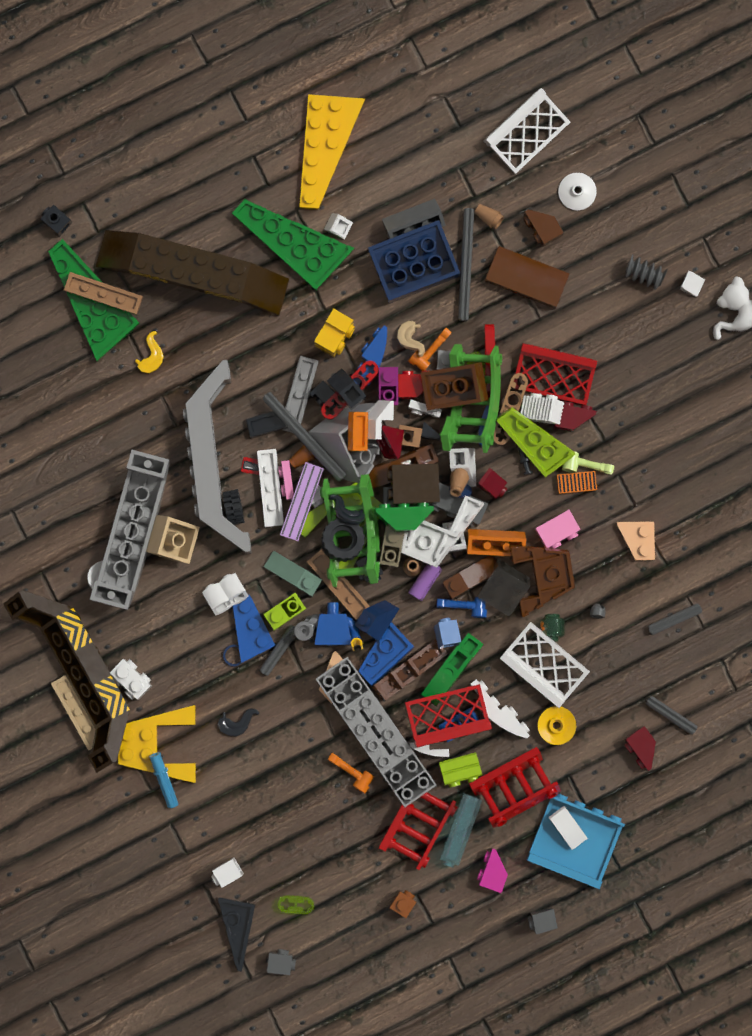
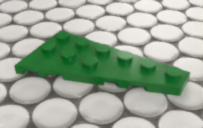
M63 239L48 251L64 288L70 272L102 282ZM67 292L97 362L140 324L129 312Z

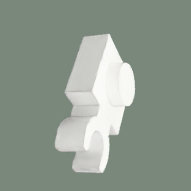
M414 400L410 401L408 409L412 410V414L418 416L428 414L440 418L442 409L427 411L426 404Z

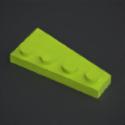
M513 407L496 420L545 477L575 456L574 451Z

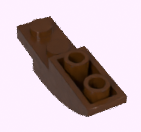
M429 443L401 455L398 459H389L375 465L369 473L372 489L391 482L387 479V470L391 469V465L434 464L438 462L433 444Z

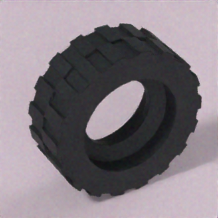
M336 518L325 527L321 537V546L329 558L335 559L338 562H347V560H352L358 556L364 546L365 535L359 524H349ZM344 530L350 533L352 536L350 547L340 549L334 544L333 538L338 531Z

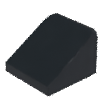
M423 423L421 437L423 439L439 441L441 436L428 424Z

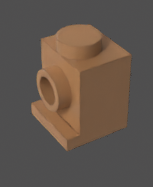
M400 425L399 429L404 430L402 446L418 449L422 429ZM405 434L411 436L409 441L404 440Z

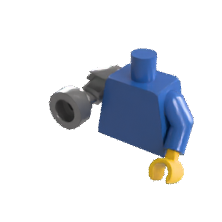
M336 602L327 603V614L307 616L294 629L296 637L302 641L309 640L313 636L314 630L317 629L315 645H351L352 651H355L354 646L360 645L361 650L363 649L360 632L354 626V620L351 617H347V614H339V603Z

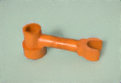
M445 328L422 357L418 356L419 351H415L408 362L425 371L431 364L428 360L432 354L436 352L438 347L442 345L452 332Z
M331 753L327 760L355 777L356 781L353 786L366 794L374 776L367 771H364L362 774L337 755Z

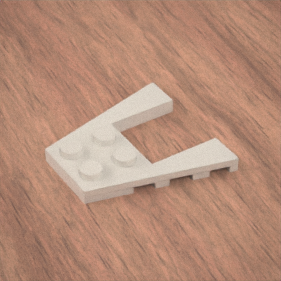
M465 495L450 531L423 521L416 530L404 533L401 553L437 568L484 506V503ZM411 504V507L417 506V504Z

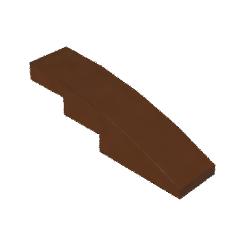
M435 639L372 687L384 702L448 653L444 648L438 649L437 639Z

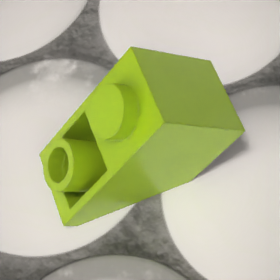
M294 593L264 613V616L272 628L277 630L304 611L306 607L297 594Z

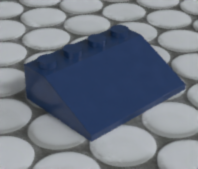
M439 220L368 247L388 304L460 277V271Z

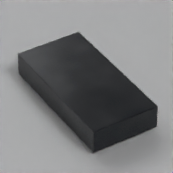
M273 411L246 419L251 438L288 428Z

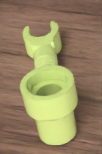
M575 452V456L562 466V470L570 473H577L578 465L612 475L614 465L578 458L579 453Z

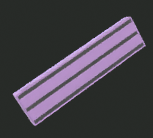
M305 462L280 533L281 536L299 541L324 468Z

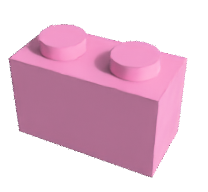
M570 510L535 529L544 547L554 549L561 546L560 541L565 538L570 541L577 537V532L581 530Z

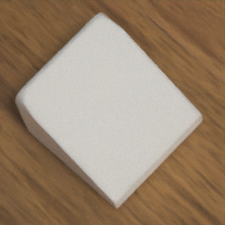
M332 213L324 230L345 240L353 222L339 214Z
M688 271L680 290L697 297L705 279Z

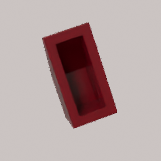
M491 468L487 470L477 484V487L494 499L497 496L501 498L508 489L505 487L507 482Z

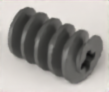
M632 254L625 270V278L632 274V281L639 277L640 284L646 280L647 287L653 283L654 290L661 286L668 269L662 273V266L655 270V263H651L648 267L647 260H644L641 264V258L637 257L634 261V255Z

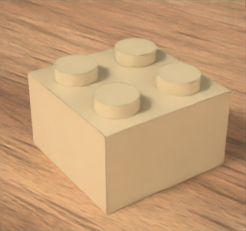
M156 515L146 552L176 562L190 564L200 527L171 517Z

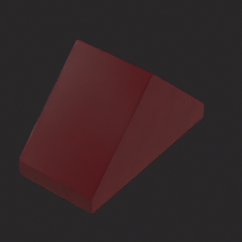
M382 425L381 439L375 440L384 458L398 459L400 457L404 430Z

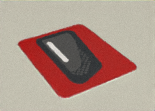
M244 457L241 472L259 475L258 459Z

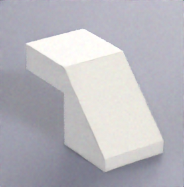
M378 400L369 411L368 439H381L382 420H393L394 401Z

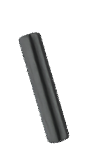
M695 604L649 625L648 630L651 635H654L702 613L701 606Z
M289 626L261 667V673L266 676L271 673L296 636L294 633L295 626Z
M650 696L646 701L647 706L689 734L693 735L697 730V725L653 696Z

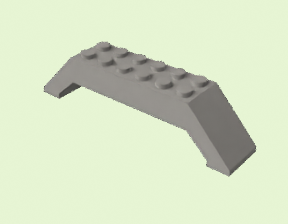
M222 360L187 401L186 409H183L184 420L188 422L189 427L185 428L186 439L191 444V447H187L188 457L193 461V466H190V474L192 479H195V485H192L193 497L197 498L198 504H194L195 515L246 554L252 553L250 534L248 532L243 533L224 517L211 410L213 401L225 385L231 383L229 363L227 360Z

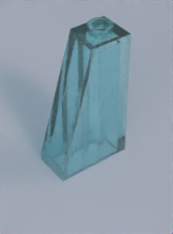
M462 793L440 857L444 865L454 868V865L459 866L482 802L481 799Z

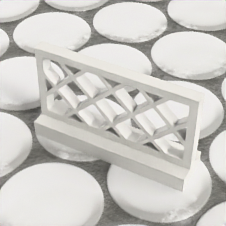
M540 88L483 141L516 174L557 136L570 121L548 98L546 92ZM544 100L549 105V113H539V105ZM528 115H536L535 126H525V118ZM539 116H549V127L538 126ZM552 116H559L564 123L560 127H552ZM514 128H522V139H511ZM525 128L535 129V140L525 139ZM538 129H549L546 140H538ZM500 141H508V152H501L496 145ZM511 141L522 142L521 153L511 152ZM525 142H535V150L532 153H524ZM511 155H521V164L516 168L511 164Z
M532 622L526 626L500 657L503 662L558 708L561 707L590 672ZM530 628L537 633L536 641H527L526 633ZM538 643L539 654H528L527 644ZM541 643H549L552 646V653H541ZM524 644L525 655H517L512 651L516 645ZM563 655L567 659V665L556 666L555 656ZM553 656V666L543 667L542 657ZM539 657L540 667H531L528 658ZM567 668L568 679H558L557 669ZM570 668H579L583 674L580 678H571ZM554 669L555 680H547L544 677L543 670ZM558 682H569V690L566 694L559 690Z

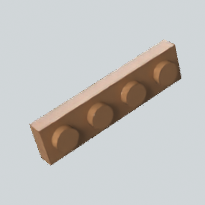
M72 272L69 273L64 288L66 292L135 315L138 314L143 299L141 295Z
M322 549L307 561L357 621L363 610L370 607L345 577H338L337 587L332 586L331 580L327 578V568H329L330 559Z

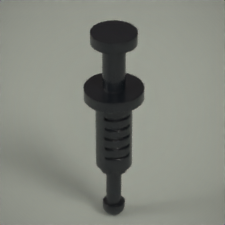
M518 446L521 458L519 464H523L525 469L523 475H531L533 471H530L528 465L531 460Z

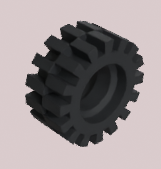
M238 489L222 492L227 520L233 525L245 523Z

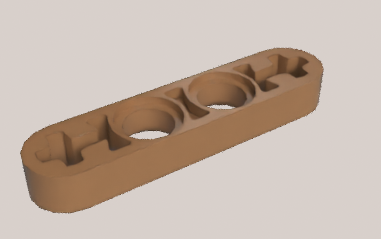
M517 373L511 377L499 416L511 407L519 412L528 384L527 377L524 374ZM519 376L522 377V381H525L524 385H520L518 389L522 390L521 395L515 391H510L511 387L515 389L516 383L514 379H518ZM511 394L518 396L519 401L516 405L508 403V397ZM496 422L493 435L494 442L499 445L506 444L510 436L504 431V435L507 437L499 442L496 433H500L502 428H498L499 423Z

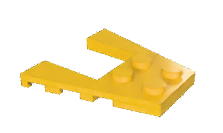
M196 705L127 723L118 754V764L153 773L154 769L149 756L157 752V725H196ZM196 763L164 764L168 768L167 773L169 777L196 783Z

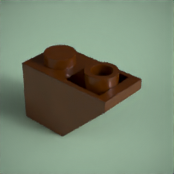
M529 209L524 212L525 217L523 220L528 228L531 227L534 234L532 235L537 244L541 243L544 247L563 236L564 232L554 216Z

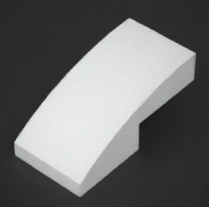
M410 743L411 748L421 753L449 757V749L430 750L429 745L415 748L414 743Z
M565 806L549 816L551 822L572 850L588 839Z

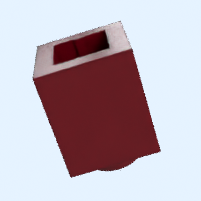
M563 401L564 405L560 424H554L553 428L574 431L596 415V411L592 410L593 407L581 405V408L574 407V403Z
M642 726L624 739L627 742L624 746L630 754L634 752L638 759L635 761L642 770L645 768L649 771L652 769L656 741L647 728Z

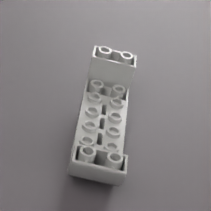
M348 657L316 678L318 684L404 807L436 786L430 774Z

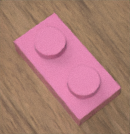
M287 460L281 461L282 466H278L280 478L284 477V485H281L282 497L286 496L287 501L293 499L294 491L290 462Z

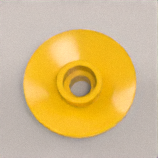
M557 706L550 707L540 715L538 731L546 742L553 745H561L568 742L574 736L576 720L568 709L564 707L558 708ZM554 722L560 723L559 729L553 728Z

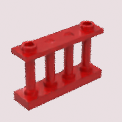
M537 747L469 783L475 796L482 795L493 814L492 817L488 818L493 828L503 826L507 820L547 798L552 799L556 797L558 792L561 791L557 781L552 784L550 783L539 764L543 758ZM529 767H533L544 786L543 789L536 793L532 791L523 775V770ZM512 776L517 778L527 798L518 803L506 784V780ZM494 786L500 787L510 807L501 812L489 793L490 788Z
M428 792L421 796L422 799L446 811L441 822L416 809L412 803L406 807L402 804L379 848L385 852L387 848L390 850L393 848L418 862L416 869L425 868L430 860L427 856L449 816L453 817L458 808L455 806L456 801L452 800L449 805ZM411 814L437 828L433 837L429 838L405 825V822L402 821L405 815ZM396 831H402L426 844L427 848L421 856L396 842V839L393 838Z

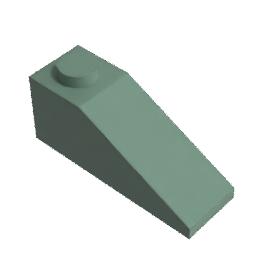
M275 551L272 552L264 565L266 569L311 597L314 596L322 583V579Z

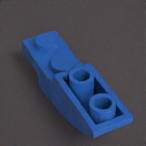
M385 325L382 329L377 328L372 335L373 341L370 344L367 342L361 350L363 353L361 358L365 361H374L378 368L382 363L386 349L387 327ZM363 362L358 366L356 371L362 366ZM367 365V370L364 374H362L361 372L358 373L365 379V381L368 380L366 378L368 373H375L373 371V365L371 367ZM359 378L353 379L358 386L361 385L362 381Z

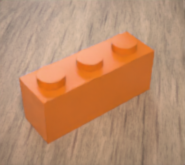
M467 529V554L511 556L509 545L526 546L525 532Z

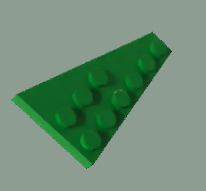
M246 199L232 212L233 216L316 291L355 250V248L327 237L300 223L291 221L282 215L273 213Z

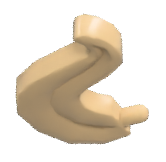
M407 321L401 324L397 333L400 345L406 349L419 351L418 356L422 357L425 353L424 345L412 339L415 328H420L421 325L416 324L414 321Z

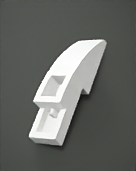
M476 679L470 683L471 686L480 684L488 718L517 736L524 738L530 736L527 733L530 731L524 722L520 723L516 719L518 714L512 706L508 708L505 705L499 709L500 703L494 696L490 697L487 694L488 688L482 680L478 682Z

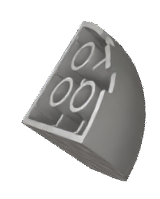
M376 403L359 404L352 410L348 407L332 420L325 419L309 431L313 439L346 473L343 479L360 483L361 475L371 472L374 467L375 456L379 455L380 452L375 439H368V451H348L349 412L369 413Z

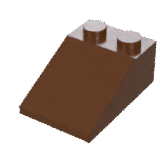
M482 362L421 372L427 411L488 400Z

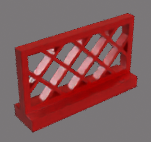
M522 343L515 374L520 373L522 366L524 370L522 374L526 373L531 381L525 391L545 396L554 395L558 399L587 405L597 360ZM524 355L532 357L536 363L527 370L522 364ZM535 358L542 359V360L537 363V361H536ZM544 361H550L554 369L544 374L539 364ZM553 362L559 363L560 365L556 367ZM568 365L573 373L563 378L558 368ZM537 366L542 376L533 381L528 371ZM582 369L590 371L589 379L581 382L576 374ZM556 370L561 380L551 385L546 376ZM575 375L580 384L570 390L565 380ZM515 378V379H514V382L516 383L515 389H519V386H520V385H517L518 379ZM542 378H545L550 386L544 391L538 390L535 385ZM561 382L568 389V392L563 395L557 394L553 388ZM533 384V386L535 387V389H533V388H528V387ZM582 386L585 391L584 400L576 399L572 391ZM570 393L573 398L567 397L566 395Z
M480 684L405 702L415 748L492 729ZM477 689L478 699L475 703L465 698L469 691ZM455 694L461 698L456 708L447 703L450 695ZM437 699L443 703L438 712L428 707L431 700ZM463 700L473 705L468 715L458 710ZM419 704L424 707L419 717L412 714L410 705ZM444 705L455 710L449 720L440 715ZM475 707L482 711L484 719L476 721L470 717ZM426 709L436 715L431 724L421 719ZM456 712L466 717L462 725H457L451 721ZM437 717L447 721L444 729L438 730L432 726ZM419 721L429 726L425 734L417 735L415 727ZM449 724H452L454 726L447 728Z

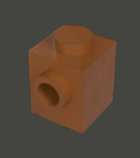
M400 890L391 903L390 909L407 918L416 904L415 895L407 890L404 892Z

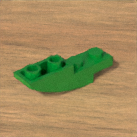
M468 633L437 671L421 696L425 698L448 692L484 644ZM434 699L431 700V703L437 707L440 701Z

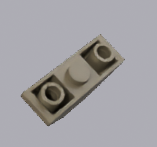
M386 525L380 564L394 567L399 566L405 532H394Z

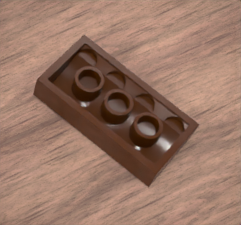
M499 246L485 282L556 309L569 273Z

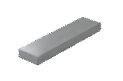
M304 356L299 358L286 404L288 412L300 424L302 423L319 363L318 360ZM289 428L282 429L283 431L293 433Z

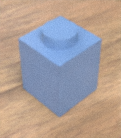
M450 618L440 619L439 623L434 626L438 649L457 646L461 643L457 620H450Z

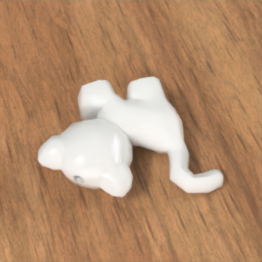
M736 276L725 289L723 295L717 300L716 304L722 308L738 310L739 313L733 323L720 321L714 325L713 336L716 340L721 338V329L742 332L752 327V300L749 299V290L744 286L742 278Z

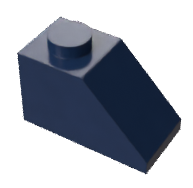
M384 600L364 609L354 626L380 641L399 608Z

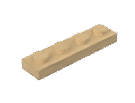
M65 675L52 682L51 685L89 751L92 749L96 729Z

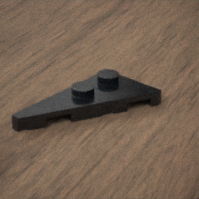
M219 897L218 902L234 956V962L237 971L242 972L256 904Z

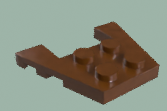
M509 545L513 564L532 560L537 595L518 599L522 617L529 615V612L536 608L543 607V604L552 599L555 600L575 588L570 552L568 550Z

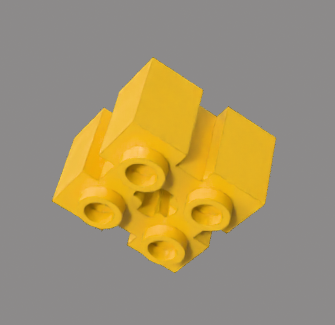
M333 308L314 341L315 347L334 358L336 354L340 355L345 347V338L350 339L355 330V326H353L354 320Z

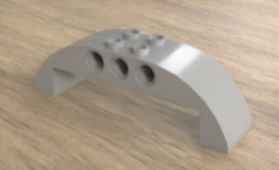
M131 450L124 488L98 581L94 582L90 600L128 610L141 577L148 553L146 550L156 515L159 513L167 480L169 459Z

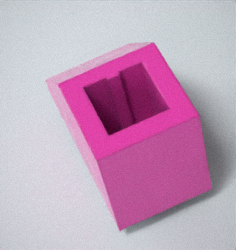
M491 848V851H487L483 862H486L484 870L480 869L477 880L480 881V886L502 893L508 874L496 849Z

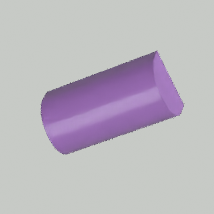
M426 564L408 593L416 599L423 601L441 573V567L438 566L436 568Z

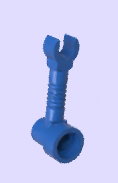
M475 597L474 602L437 599V608L472 609L471 617L487 618V610L485 609L486 598Z

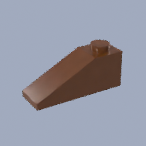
M489 555L445 580L442 584L451 599H454L500 572L501 569L493 555Z

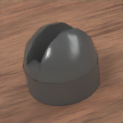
M594 604L591 607L590 616L599 619L605 618V607L600 604Z

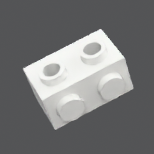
M122 659L110 674L118 686L122 684L127 689L125 693L132 700L134 698L139 700L152 687L149 683L151 679L145 673L140 674L136 670L137 666L130 659L128 661Z

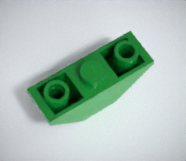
M409 503L398 504V507H390V504H380L379 508L374 509V514L394 532H407L416 530L434 510V506H429V503H417L416 507H409Z

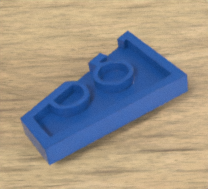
M250 594L244 601L233 605L241 663L273 648L275 644Z
M391 622L380 641L376 640L371 651H369L359 669V673L373 686L405 657L414 646Z

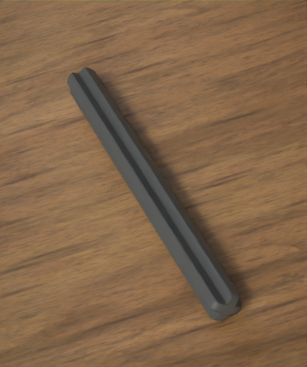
M465 208L463 217L459 321H468L474 224V209Z
M268 392L263 397V401L337 481H341L346 476V473L271 392Z

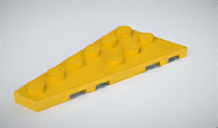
M308 94L300 208L319 210L365 99Z

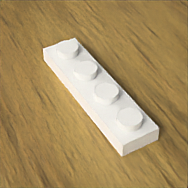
M276 449L257 451L264 524L265 527L283 526L284 519Z

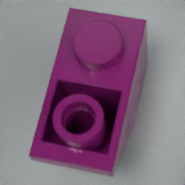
M379 367V400L394 401V406H398V367Z

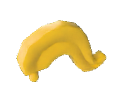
M156 331L149 333L146 338L151 355L141 362L138 359L135 360V363L138 364L137 367L143 373L150 374L156 371L163 362L162 350L154 340V336L157 335Z

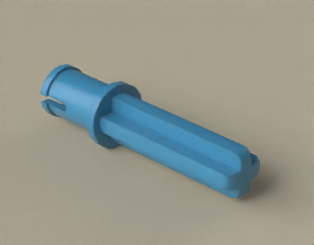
M153 753L149 756L154 769L153 774L158 779L167 807L175 808L178 806V801L167 773L168 768L164 765L161 753Z

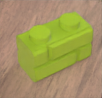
M476 752L439 762L444 785L449 784V788L461 785L460 781L467 779L468 783L473 782L479 778L478 776L482 775Z

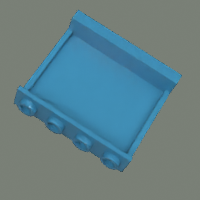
M558 793L556 797L548 802L526 860L600 889L602 878L622 827L625 824L621 823L622 818L612 814L610 818L603 815L604 811L594 807L591 811L585 808L586 804L576 800L574 803L567 801L568 797ZM565 806L588 838L573 850L549 819V816Z

